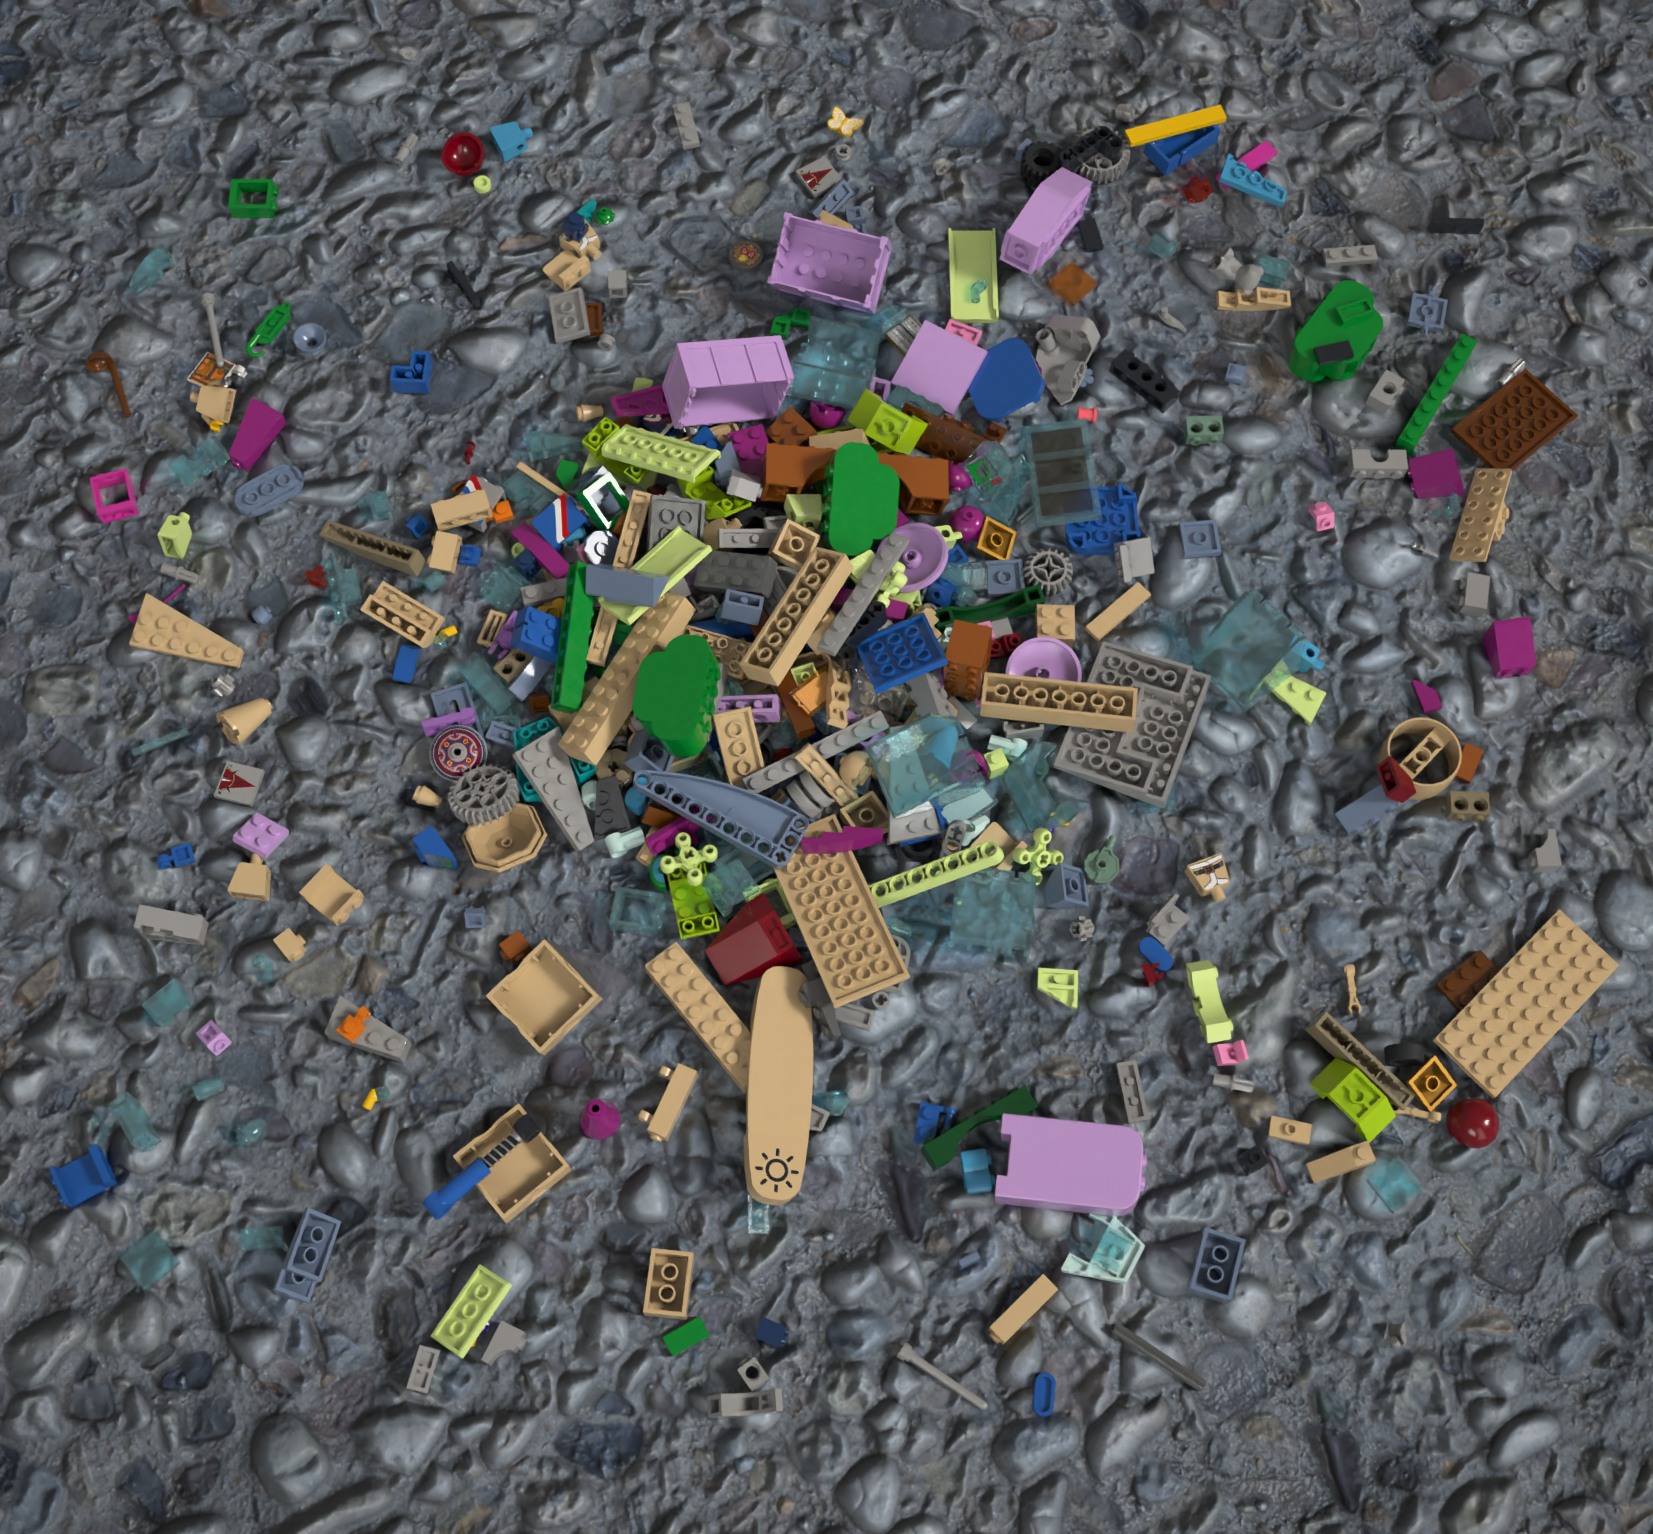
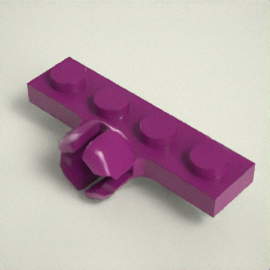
M695 808L690 813L697 814L699 809ZM682 816L646 837L645 842L649 852L654 856L675 844L676 835L685 832L689 834L691 843L696 848L699 843L697 830L701 826ZM708 816L706 818V821L708 823L715 820V817Z

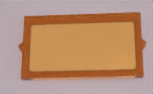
M826 665L790 692V695L798 702V706L802 707L810 717L826 705L828 677Z

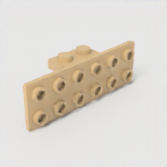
M1477 468L1475 470L1449 558L1451 561L1485 562L1492 541H1500L1501 535L1505 532V521L1509 518V509L1505 505L1504 498L1512 474L1511 469Z

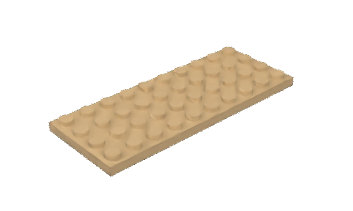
M835 814L809 824L803 837L822 838L823 832L842 833V828ZM791 838L785 839L786 845H795ZM801 839L786 867L783 869H773L834 1008L909 979L908 970L852 850L828 854H803ZM779 855L777 861L781 863L783 856Z
M1559 909L1432 1041L1493 1099L1614 972L1619 964Z

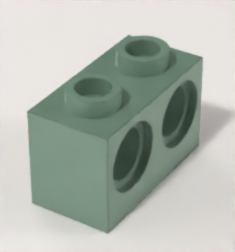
M1222 415L1186 416L1183 424L1185 444L1216 445L1221 443L1224 436Z

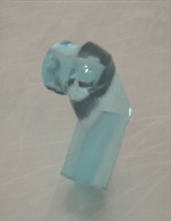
M986 279L978 280L971 286L972 303L980 302V293L988 286Z
M1457 493L1448 496L1450 505L1444 508V515L1446 517H1454L1461 509Z
M262 955L254 957L252 965L263 971V982H272L273 964Z

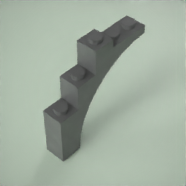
M813 962L811 970L814 977L818 979L802 984L798 990V998L802 1004L804 1003L806 1009L814 1007L813 1012L822 1024L821 1030L823 1035L828 1038L829 1042L838 1039L841 1032L836 1020L835 1008Z

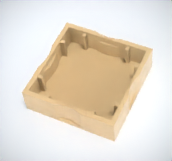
M545 939L523 959L516 970L507 975L486 995L499 1011L518 1027L520 1033L544 1056L603 999Z
M518 1103L499 1118L488 1131L476 1137L453 1156L454 1159L464 1169L477 1157H485L486 1152L492 1151V1147L495 1148L497 1143H501L503 1138L509 1136L508 1134L514 1130L512 1128L514 1123L527 1113ZM541 1132L529 1143L523 1141L522 1144L516 1145L517 1148H513L511 1153L505 1155V1158L502 1157L500 1163L496 1162L494 1168H489L491 1173L476 1185L506 1224L571 1171L568 1163Z

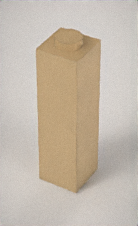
M1042 1274L989 1327L988 1330L991 1332L989 1336L997 1344L1000 1342L1004 1345L1056 1293L1058 1288Z

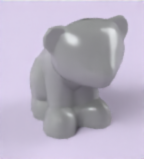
M1230 246L1216 251L1213 259L1206 266V270L1217 279L1237 282L1245 295L1252 293L1264 272L1261 266L1254 264L1243 266L1234 257V252Z

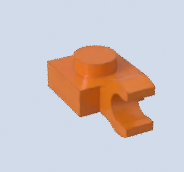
M508 500L497 503L491 511L493 517L486 518L485 522L495 519L496 524L514 519Z
M362 1006L357 1011L355 1017L349 1014L336 1031L353 1044L365 1031L366 1027L363 1023L369 1018L371 1013Z

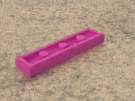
M1264 141L1237 160V162L1240 163L1242 161L1246 164V168L1255 171L1276 156L1278 151L1267 141ZM1221 172L1216 175L1215 179L1219 181ZM1220 183L1226 190L1230 188V186Z

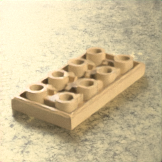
M686 625L681 635H699L706 639L718 662L723 663L728 676L742 680L744 671L739 664L753 643Z

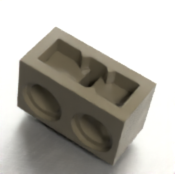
M513 647L504 659H500L493 668L495 676L509 687L533 655ZM519 658H525L524 661H517ZM506 670H512L511 673L504 674Z
M1450 791L1445 797L1446 819H1453L1455 822L1472 820L1474 823L1485 821L1490 815L1489 793ZM1455 805L1460 806L1461 810H1458ZM1474 805L1478 806L1481 811L1476 810Z

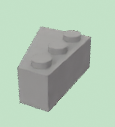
M139 904L134 928L145 939L203 946L209 923L200 914L192 913L190 915Z

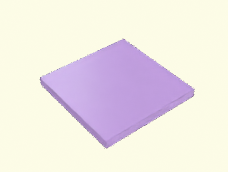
M925 320L894 375L891 384L954 415L988 352Z

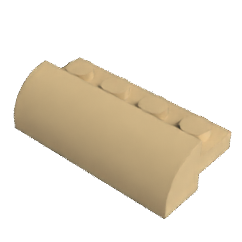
M382 581L374 595H369L360 609L422 648H426L437 638L435 634L445 621L443 616Z

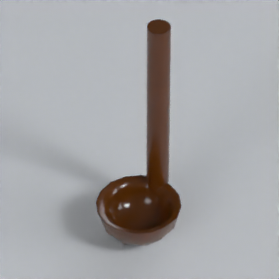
M94 351L89 354L86 360L87 369L92 372H103L109 369L125 418L130 417L131 412L112 357L104 351Z

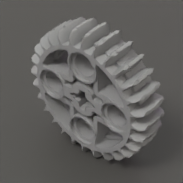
M1093 126L1090 127V130L1085 127L1084 132L1079 130L1078 134H1075L1073 139H1071L1069 146L1094 130ZM1123 135L1118 136L1123 144L1117 159L1110 160L1099 152L1074 169V173H1079V176L1091 180L1092 183L1098 181V184H1100V181H1104L1106 184L1107 180L1113 182L1114 178L1118 179L1119 175H1123L1124 171H1126L1130 160L1127 140H1123Z
M484 763L482 767L477 765L475 769L469 768L467 773L463 771V776H457L458 781L452 782L453 786L449 787L450 792L448 793L450 808L457 819H460L462 823L467 822L468 825L474 823L477 826L479 823H482L484 826L486 822L492 824L493 820L497 819L499 821V817H506V812H512L511 807H516V802L519 801L520 789L516 776L506 766L501 767L500 764L494 766L493 763L487 766Z

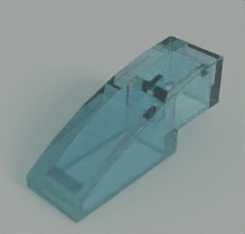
M162 243L144 258L133 274L129 285L135 296H138L165 277L162 271L174 263L171 253Z

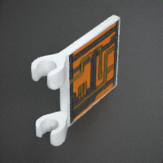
M207 352L187 380L198 386H207L209 382L219 378L230 377L232 373L245 378L247 372L244 371L245 368L243 366L235 365L224 359V365L218 367L215 355Z

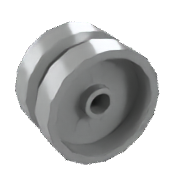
M807 770L800 774V781L793 780L786 787L795 803L813 819L822 812L821 806L827 808L835 802V799Z

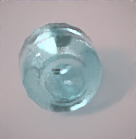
M248 1117L237 1128L236 1139L246 1148L249 1146L256 1147L268 1134L266 1122L260 1117L257 1119Z

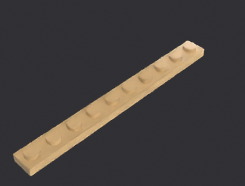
M633 490L612 566L629 569L633 567L650 505V495L652 494ZM602 606L592 636L586 663L605 667L618 618Z

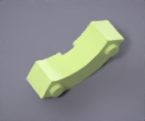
M1210 960L1187 963L1188 985L1195 1000H1192L1196 1016L1199 1017L1200 1023L1203 1024L1200 1025V1029L1207 1043L1231 1039L1233 1024L1231 1019H1228L1220 999L1216 978H1218L1216 966H1213Z

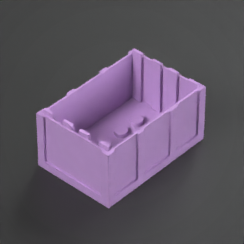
M785 212L783 217L784 224L771 276H768L767 283L777 291L875 315L892 249L889 238L884 236L880 238L860 233L856 229L850 228L848 230L824 224L823 221H812Z
M781 335L677 343L662 388L674 429H682L686 426H707L718 423L746 422L761 419L774 421L778 416L777 413L786 396V392L794 380V375Z

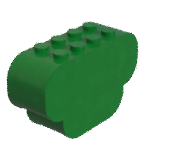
M1344 280L1339 282L1331 292L1327 291L1323 297L1324 301L1322 304L1318 303L1313 311L1314 314L1312 316L1309 315L1304 322L1305 326L1303 328L1299 327L1295 333V339L1291 343L1292 349L1287 360L1288 367L1293 374L1308 382H1317L1326 376L1333 380L1343 381L1354 375L1372 351L1382 330L1383 319L1376 311L1373 316L1342 326L1334 311L1336 307L1366 297L1369 298L1373 305L1374 296L1367 287L1353 280ZM1349 340L1354 353L1353 359L1318 365L1313 352L1314 347Z
M856 442L844 444L832 453L828 466H825L824 477L827 478V482L823 486L825 503L822 504V515H824V521L820 524V533H823L822 543L824 549L845 553L848 559H852L868 551L872 543L890 536L895 530L900 482L893 468L888 465L879 464L878 455L871 446Z
M699 635L677 636L668 643L665 652H654L648 655L639 667L632 704L633 712L647 734L659 739L665 751L675 757H691L700 753L706 746L708 734L712 731L711 717L715 713L714 699L718 696L717 681L721 678L719 662L706 639Z

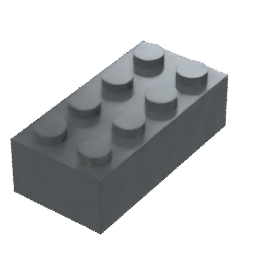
M711 551L698 563L693 585L701 592L725 595L726 590L731 589L763 596L764 599L770 600L778 563L770 556Z

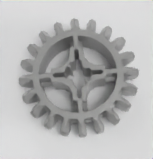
M1041 548L1039 553L1034 551L1033 556L1029 555L1028 561H1025L1023 574H1025L1024 581H1027V587L1040 584L1042 592H1045L1046 597L1050 592L1055 596L1057 591L1059 593L1063 592V588L1066 589L1069 585L1068 583L1071 582V576L1073 575V570H1071L1072 563H1068V557L1063 558V552L1057 554V549L1051 552L1050 548L1047 551Z

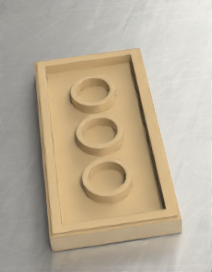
M750 706L712 715L728 784L740 788L746 787L742 780L743 778L765 768Z

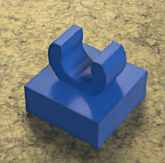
M419 513L414 517L409 516L405 520L408 523L406 525L407 529L416 539H419L430 527L423 515Z
M468 544L463 545L459 564L478 567L482 552L481 547H474V545Z

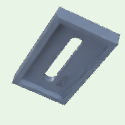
M467 682L430 693L437 717L453 713L450 706L452 701L458 703L460 711L462 708H473L477 720L475 724H471L468 727L476 730L486 743ZM456 749L454 751V755L459 756L461 754L460 749Z

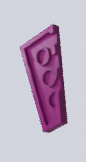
M662 384L610 398V403L616 417L670 414Z

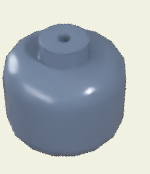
M259 605L252 611V617L258 624L263 625L272 619V614L270 613L272 610L268 606Z

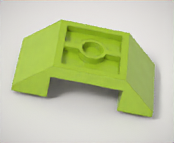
M866 388L847 419L857 429H863L865 435L896 452L910 455L928 423L912 415L910 417L883 402L880 396Z
M604 417L582 440V444L597 463L604 466L605 469L624 483L638 484L650 470L602 456L603 444L620 430L618 425Z
M709 465L695 477V483L677 478L683 498L706 500L705 518L707 520L727 517L750 507L752 504L749 500L736 495L728 497L713 484L711 479L714 469Z
M705 861L700 862L697 866L703 876L702 883L698 886H692L688 883V872L684 871L681 867L667 874L681 940L720 931Z
M1337 1057L1308 1084L1322 1099L1327 1096L1356 1125L1353 1130L1364 1141L1369 1143L1396 1117L1387 1097L1357 1067Z

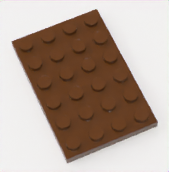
M1525 368L1453 427L1451 433L1489 468L1511 469L1513 472L1570 425L1578 415Z

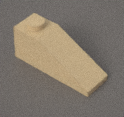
M1365 1141L1306 1164L1313 1184L1368 1166L1376 1161L1369 1142Z

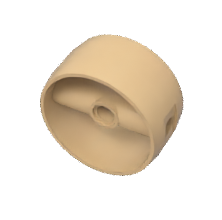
M1423 717L1408 719L1389 733L1380 748L1378 764L1388 756H1391L1390 742L1392 739L1406 734L1426 737L1399 764L1413 780L1441 750L1444 752L1449 767L1446 780L1435 784H1422L1413 781L1417 793L1409 799L1424 800L1441 793L1452 782L1461 765L1462 751L1455 734L1441 722ZM1416 756L1422 758L1423 761H1419Z

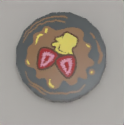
M743 240L733 244L729 250L728 257L731 266L735 270L748 273L751 270L755 271L761 266L763 252L757 243Z

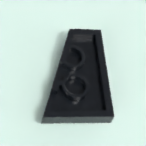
M616 774L597 780L594 841L605 839L613 833H624L632 830Z

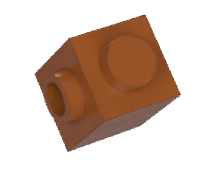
M519 930L499 944L501 948L500 955L506 962L510 960L512 964L522 962L527 954L532 951L530 944Z

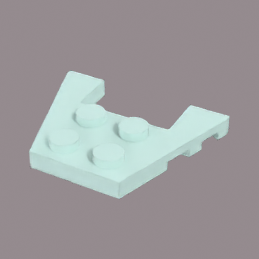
M1089 1214L1090 1218L1108 1228L1090 1263L1069 1253L1061 1271L1126 1284L1145 1245L1117 1219V1216Z

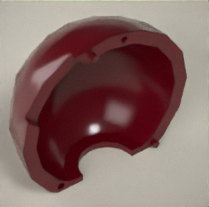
M466 132L457 133L449 137L443 146L441 154L442 163L445 168L457 176H467L475 173L481 168L485 158L483 144L480 139L472 133Z
M1468 1099L1456 1102L1450 1106L1446 1115V1126L1450 1135L1459 1143L1467 1146V1148L1479 1149L1488 1146L1496 1139L1499 1132V1116L1496 1109L1484 1099Z

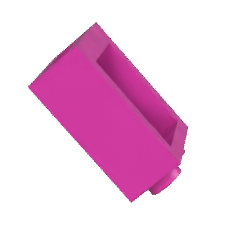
M117 469L114 472L98 474L90 478L97 515L103 524L139 515L132 478L127 469ZM126 483L129 501L104 507L101 489Z

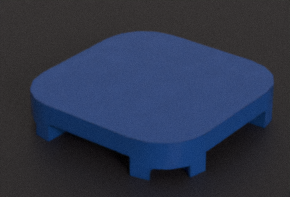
M1009 338L986 350L988 353L968 390L978 413L985 420L1000 423L1003 422L1005 416L1029 403L1034 402L1036 404L1039 402L1046 384L1031 353L1032 350L1023 340Z
M1117 483V486L1106 487L1074 485V488L1065 494L1063 504L1065 536L1068 547L1079 555H1115L1114 543L1139 539L1141 531H1139L1136 492L1133 493L1123 483Z

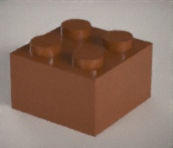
M791 406L765 431L773 443L780 445L795 444L802 447L809 446V436H816L818 434Z

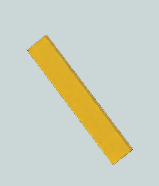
M1220 104L1127 129L1124 134L1130 147L1226 122L1227 117Z

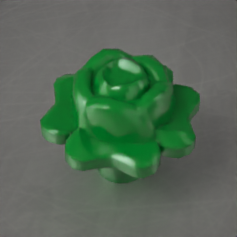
M602 207L600 210L595 211L594 219L598 221L599 225H608L614 221L615 213L612 212L611 208Z

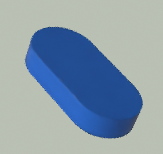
M1146 937L1141 940L1139 944L1140 954L1151 965L1159 963L1160 967L1156 968L1157 971L1167 972L1173 965V958L1162 945L1152 937Z
M1046 1372L1036 1376L1033 1386L1032 1409L1039 1417L1050 1415L1054 1409L1056 1382L1054 1377Z

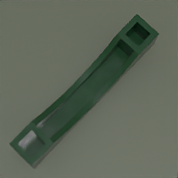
M1039 584L1023 588L1005 598L970 607L949 606L934 610L936 612L935 616L939 619L934 627L943 633L947 627L953 628L955 620L978 624L989 620L992 622L1004 618L1010 619L1034 613L1037 604L1045 605L1046 600Z
M1025 1086L1020 1089L1014 1087L1007 1092L1008 1096L1003 1099L1001 1096L994 1099L988 1108L985 1109L983 1106L974 1112V1116L962 1118L957 1122L958 1125L951 1128L949 1126L940 1132L941 1135L934 1138L932 1136L923 1142L924 1146L920 1151L933 1172L951 1162L960 1141L974 1128L984 1123L1002 1120L1003 1113L1026 1116L1033 1113L1038 1105Z

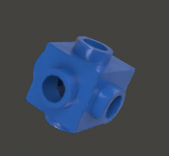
M937 578L932 584L927 586L928 595L926 599L936 606L948 607L957 586L949 583L945 578Z

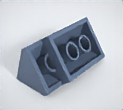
M607 564L586 565V594L601 596L606 602L654 608L670 578L667 575Z
M305 1208L273 1287V1290L279 1296L307 1303L310 1302L316 1282L322 1281L342 1221L311 1208Z

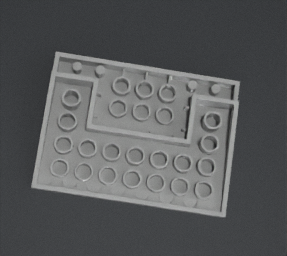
M1103 641L1087 683L1138 688L1136 721L1133 733L1069 726L1055 760L1054 768L1164 809L1210 686L1211 675L1193 671V666Z

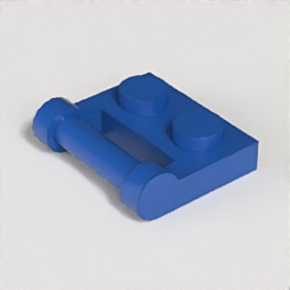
M921 1102L913 1143L924 1145L923 1142L932 1136L935 1138L939 1113L945 1115L943 1130L949 1126L951 1127L953 1116L956 1115L957 1109Z

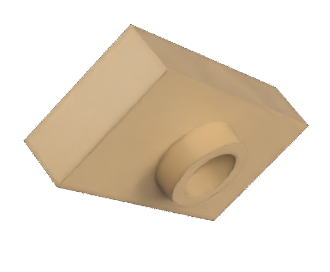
M1271 1116L1267 1137L1308 1146L1312 1124Z

